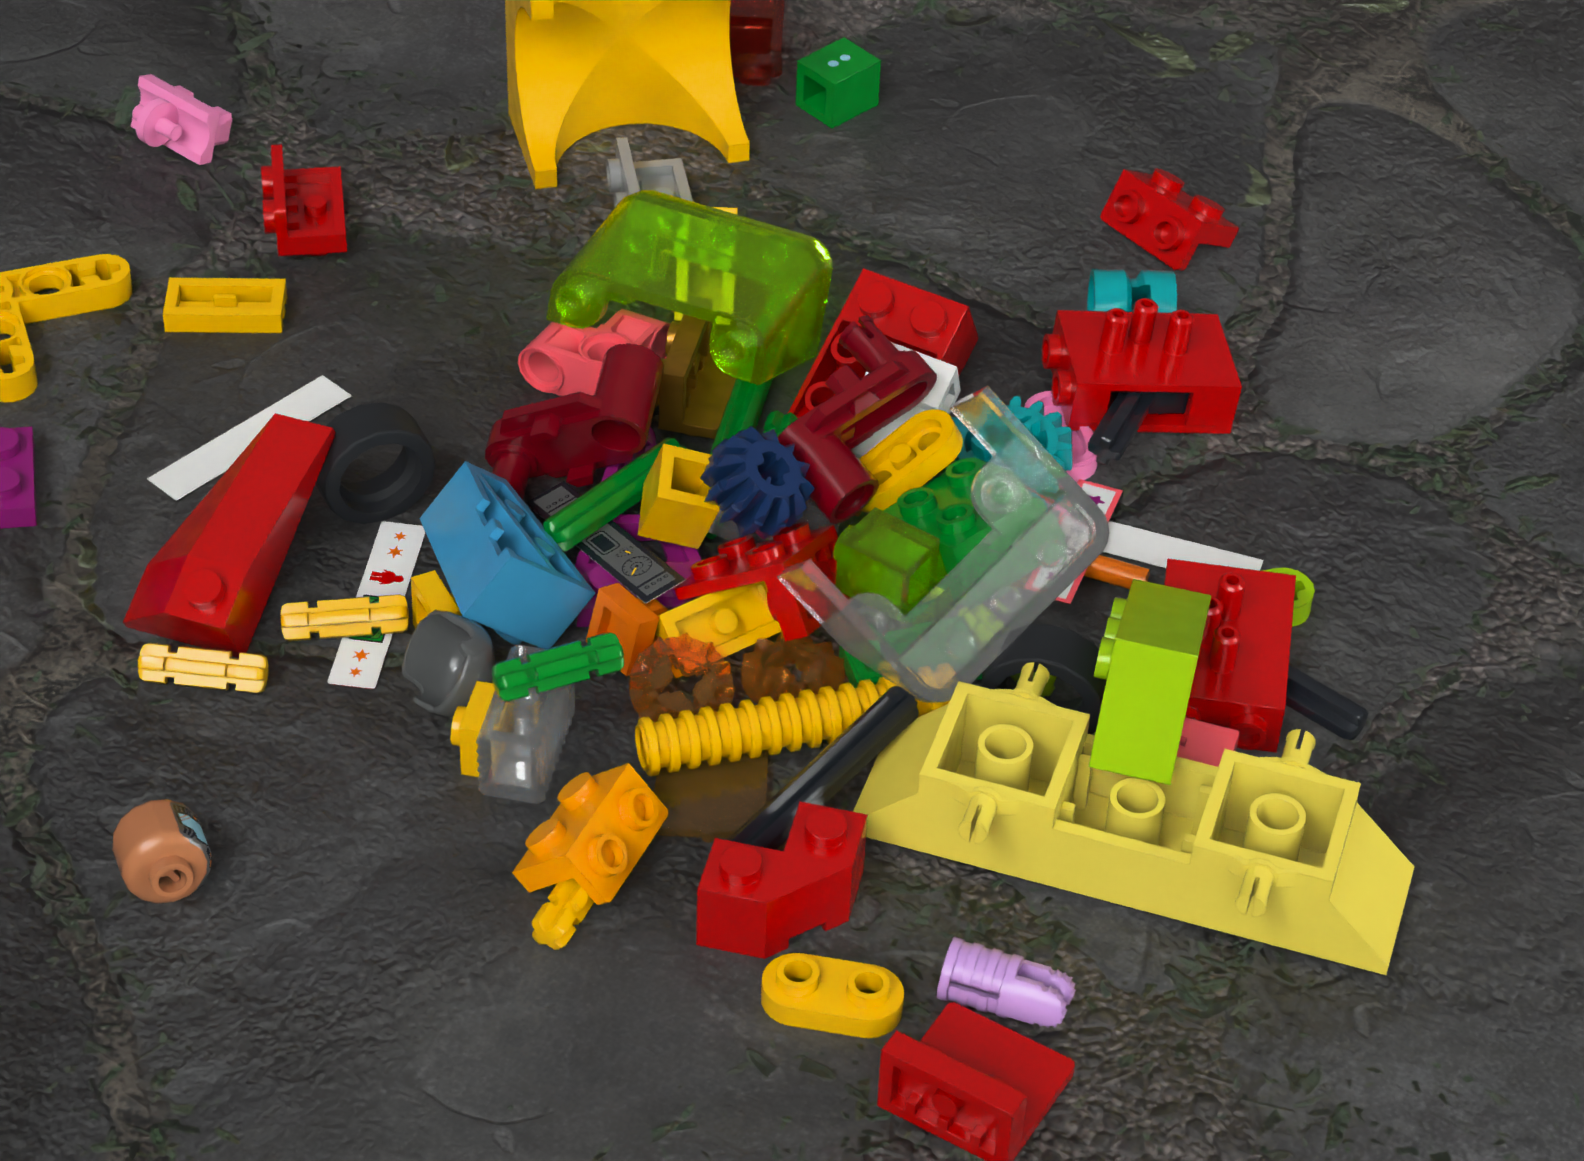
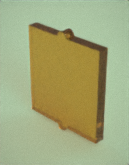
M762 750L760 758L750 759L747 753L742 754L740 761L729 762L727 757H722L720 764L709 766L707 760L701 761L700 768L689 769L687 764H681L679 772L669 773L666 767L660 768L659 775H656L655 794L668 809V817L656 835L701 837L706 843L713 842L715 838H729L766 804L768 750Z

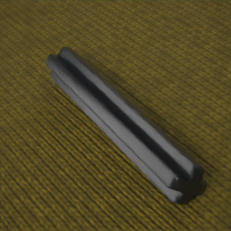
M900 686L889 688L727 840L777 850L788 839L799 802L821 806L828 802L918 717L919 711L916 699Z

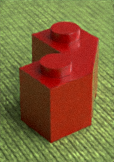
M800 801L784 851L715 838L697 888L696 945L766 959L788 949L789 939L819 925L826 932L848 922L864 871L868 815Z

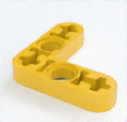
M98 254L0 272V335H12L10 338L0 340V402H16L25 399L33 394L37 388L38 380L34 356L24 324L110 309L124 304L133 294L130 265L126 259L113 254ZM44 289L60 290L52 294H34ZM12 364L13 372L4 374L1 365Z

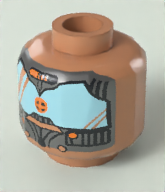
M168 799L148 801L131 809L120 819L114 830L113 852L127 889L143 901L156 904L169 903L190 896L203 885L210 873L212 853L197 815L183 803Z

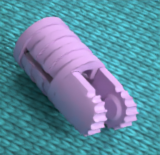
M954 937L941 971L937 999L943 1001L950 1000L964 1007L976 1008L977 1011L984 1013H994L996 1016L1004 1019L1009 1017L1049 1028L1050 1026L1056 1027L1058 1023H1062L1067 1012L1066 1005L1070 1004L1076 990L1074 987L1076 983L1072 982V977L1067 976L1066 972L1062 973L1059 969L1052 970L1049 966L1025 960L1023 956L1004 953L1003 950L989 949L985 945L975 942L972 944L965 942V939Z

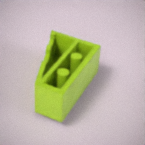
M1133 579L1128 598H1114L1111 615L1108 617L1105 634L1101 640L1094 677L1106 680L1089 762L1090 768L1167 785L1171 784L1212 595Z

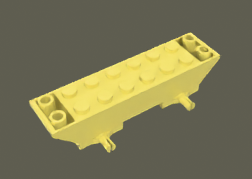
M1035 662L1026 663L1023 666L1016 688L1013 690L988 689L958 681L949 704L916 718L877 755L853 812L868 815L867 838L1382 975H1387L1414 871L1413 864L1357 803L1361 783L1327 775L1308 765L1316 745L1314 736L1308 731H1305L1300 749H1297L1301 729L1290 731L1286 737V744L1281 758L1256 757L1224 749L1219 767L1177 756L1170 785L1090 768L1089 762L1095 735L1088 734L1090 714L1056 706L1041 697L1050 674L1046 667L1039 664L1033 678Z

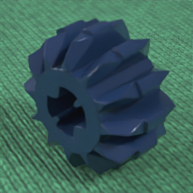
M750 426L746 430L739 431L735 436L724 439L712 450V455L708 458L710 463L705 467V471L700 478L710 487L704 502L718 505L722 511L719 524L732 520L736 523L741 538L755 532L765 540L770 536L777 535L785 527H791L803 516L802 512L807 508L806 502L815 488L804 478L810 464L797 461L793 455L795 443L783 446L779 443L774 429L760 434Z

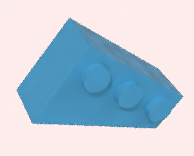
M467 461L462 464L419 518L462 616L494 629L498 635L511 644L520 645L524 641L544 650L551 648L595 595V591L554 539L544 530L543 525L506 479Z

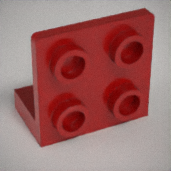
M808 522L793 524L791 527H785L777 535L772 536V540L755 543L753 535H746L742 538L738 537L727 541L717 547L719 555L708 557L691 565L692 575L674 587L677 599L684 600L765 581L768 589V608L774 620L779 622L785 641L808 637L858 595L835 526L830 525L810 530Z
M951 1002L946 1005L920 1041L896 1030L881 1049L877 1106L985 1161H1014L1073 1077L1075 1062L1071 1058L958 1003Z

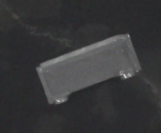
M988 386L958 400L950 410L993 456L975 475L970 491L971 501L976 512L992 528V531L907 615L904 616L889 599L876 593H862L847 599L811 559L787 567L777 576L782 584L847 653L896 686H900L908 694H912L915 699L925 703L950 701L958 681L971 684L1103 552L1109 538V526L1103 511Z

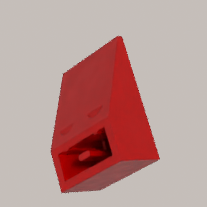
M863 268L788 413L792 412L797 418H800L833 397L835 394L825 383L832 373L845 365L850 366L860 378L864 377L866 373L864 367L839 343L840 335L853 321L858 324L860 329L863 328L858 320L859 317L868 315L874 320V324L890 342L957 366L958 375L960 376L979 339L969 306Z

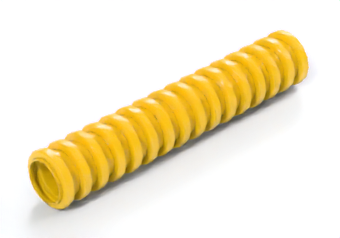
M949 666L938 667L935 675L929 669L918 671L916 678L909 672L899 674L897 681H894L890 676L879 677L876 685L870 679L860 680L857 688H854L850 682L840 684L838 691H834L831 686L820 687L817 695L811 689L801 690L798 698H794L791 693L780 694L778 701H774L771 696L761 697L758 705H754L751 699L740 701L738 708H734L731 703L720 704L716 712L710 706L700 707L698 715H693L691 710H683L679 712L678 718L673 719L670 713L660 714L657 722H652L649 716L641 717L638 719L635 727L637 754L643 771L648 776L659 775L660 768L665 767L669 773L679 772L681 764H686L689 769L700 768L701 761L706 760L709 766L720 764L722 757H726L729 762L740 761L742 754L745 753L750 759L760 758L762 750H766L769 755L780 754L782 747L785 746L790 752L800 751L802 743H806L809 748H818L821 746L822 740H826L828 744L833 742L891 687L900 686L907 693L912 694L918 703V717L949 704L959 679Z

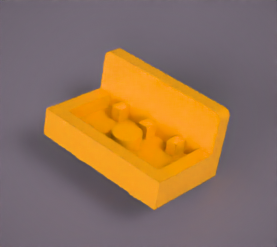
M629 763L593 776L589 772L581 773L561 789L557 796L560 802L559 806L550 819L540 824L528 836L525 842L528 850L512 872L528 892L574 878L597 905L609 903L613 900L668 817L666 806Z

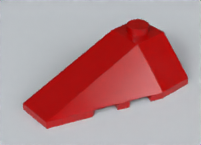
M275 413L148 563L123 620L124 625L127 628L205 649L232 651V656L239 658V653H247L336 432L334 428Z

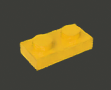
M765 581L705 594L657 615L660 618L656 635L675 678L687 675L782 632L779 622L774 620L767 604L768 589Z

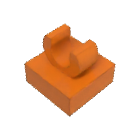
M620 583L601 587L598 590L586 642L587 638L607 632L614 633L619 639L624 652V667L620 671L625 676L645 671L651 648L660 643L656 635L660 618L657 615L669 609L656 598L645 604Z

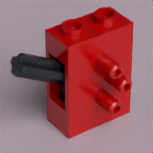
M1148 298L1137 300L1133 312H1126L1120 308H1113L1108 311L1057 310L1053 333L1045 334L1043 338L1042 364L1044 369H1051L1052 401L1054 406H1061L1066 427H1070L1071 431H1079L1080 427L1089 426L1092 431H1095L1088 442V451L1097 455V463L1108 465L1110 460H1120L1136 432L1231 433L1242 385L1218 314H1195L1185 310H1176L1172 313H1158L1159 307L1157 303Z
M1168 558L1164 579L1165 586L1212 595L1185 715L1186 718L1240 731L1237 748L1274 753H1277L1285 706L1292 708L1343 739L1354 740L1360 734L1368 719V712L1365 708L1289 665L1296 575Z

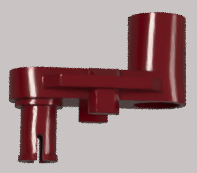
M868 315L859 317L858 322L863 327L862 329L858 327L855 321L850 323L840 335L839 343L855 357L869 374L860 378L848 365L832 373L825 384L835 395L795 420L778 436L779 443L783 446L795 443L793 455L797 461L810 464L804 478L815 489L810 494L809 499L832 524L842 523L861 511L870 502L879 487L878 480L851 449L918 405L929 394L937 380V374L914 350L899 351Z
M630 343L617 344L609 348L604 355L593 396L577 392L504 410L502 419L497 420L491 428L485 449V459L493 468L492 473L506 479L523 500L529 478L541 475H548L554 478L567 476V483L581 487L593 484L596 469L632 461L633 454L641 451L647 443L664 373V363L660 356L651 349L641 345Z

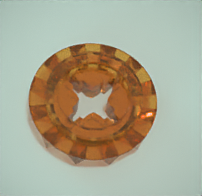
M781 631L775 642L758 639L754 651L743 654L741 683L746 694L757 704L761 697L771 696L774 701H778L780 694L791 693L794 698H798L800 691L811 689L817 695L820 687L831 686L834 691H838L839 685L845 682L844 659L835 656L831 642L814 644L810 635L800 639L785 641ZM785 664H795L799 671H803L801 682H797L795 675H791L789 669L784 668Z
M687 632L679 637L666 639L659 637L651 646L642 653H639L629 678V694L635 711L640 718L649 716L652 722H657L659 715L670 713L673 719L678 718L679 712L683 710H691L693 715H698L700 707L710 706L716 712L720 704L732 703L736 688L733 684L730 662L725 661L715 650L713 642L704 643L693 639ZM672 663L675 669H679L685 677L692 675L698 677L704 674L702 679L695 684L692 691L694 706L690 699H686L681 691L671 694L667 691L659 695L671 683L673 678Z

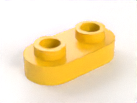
M931 409L912 416L859 459L879 482L876 494L863 508L864 510L872 513L882 512L895 504L903 493L922 487L956 459L963 446V437L947 412Z
M789 953L773 959L765 967L762 974L761 1003L763 1009L773 1020L787 1026L860 1038H877L893 1031L902 1018L903 985L893 972L878 965L804 953Z

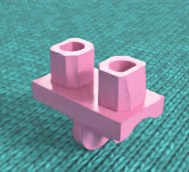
M152 74L139 76L140 103L132 112L131 127L136 129L138 139L151 147L164 145L198 165L211 163L214 146L226 144L229 140L233 119L232 114L219 106L210 107L194 98L193 92L180 85L172 86Z

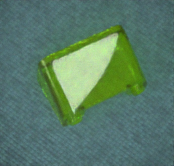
M642 190L624 197L615 206L556 278L550 292L546 320L572 328L583 329L598 323L605 316L609 301L627 305L636 300L713 323L710 335V353L717 367L731 377L760 385L817 356L832 277V258L825 245L812 236L658 191Z

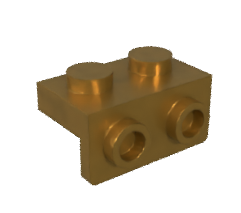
M689 299L681 322L672 321L669 326L665 347L667 357L666 359L661 358L664 363V373L658 394L660 395L658 429L684 433L690 436L712 439L716 437L744 358L737 354L710 350L712 303Z

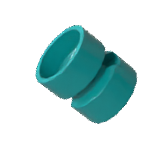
M1092 269L1090 272L1087 311H1108L1113 308H1120L1126 312H1132V304L1135 305V302L1142 298H1148L1156 302L1159 307L1158 313H1172L1177 310V283L1174 271L1141 270L1135 279L1129 278L1124 269Z

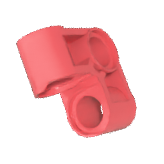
M627 309L619 310L605 324H600L597 328L557 320L551 322L521 351L518 356L519 370L524 379L533 388L541 392L553 393L559 396L583 392L593 396L604 355L609 348L617 344H636L651 349L660 358L666 359V339L671 323Z

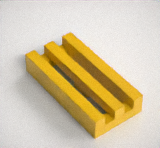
M169 277L163 309L165 332L282 333L285 304H287L286 279Z

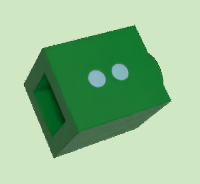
M845 37L797 60L795 105L831 129L870 110L879 104L881 60Z

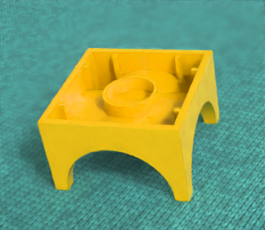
M505 0L508 113L535 189L557 187L556 166L563 153L576 141L593 132L627 124H657L679 128L696 134L710 142L722 153L728 163L749 161L750 142L746 135L738 107L731 64L729 34L731 0Z

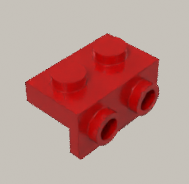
M282 144L271 145L272 165L261 166L262 202L265 234L276 233L278 256H322L329 253L347 252L341 166L284 169Z
M1155 168L1153 174L1123 169L1100 215L1101 220L1174 270L1184 271L1187 268L1199 243L1230 248L1240 229L1222 217L1225 209L1221 205L1201 195L1195 194L1194 197L1190 196L1182 190L1185 184L1183 180L1159 168Z

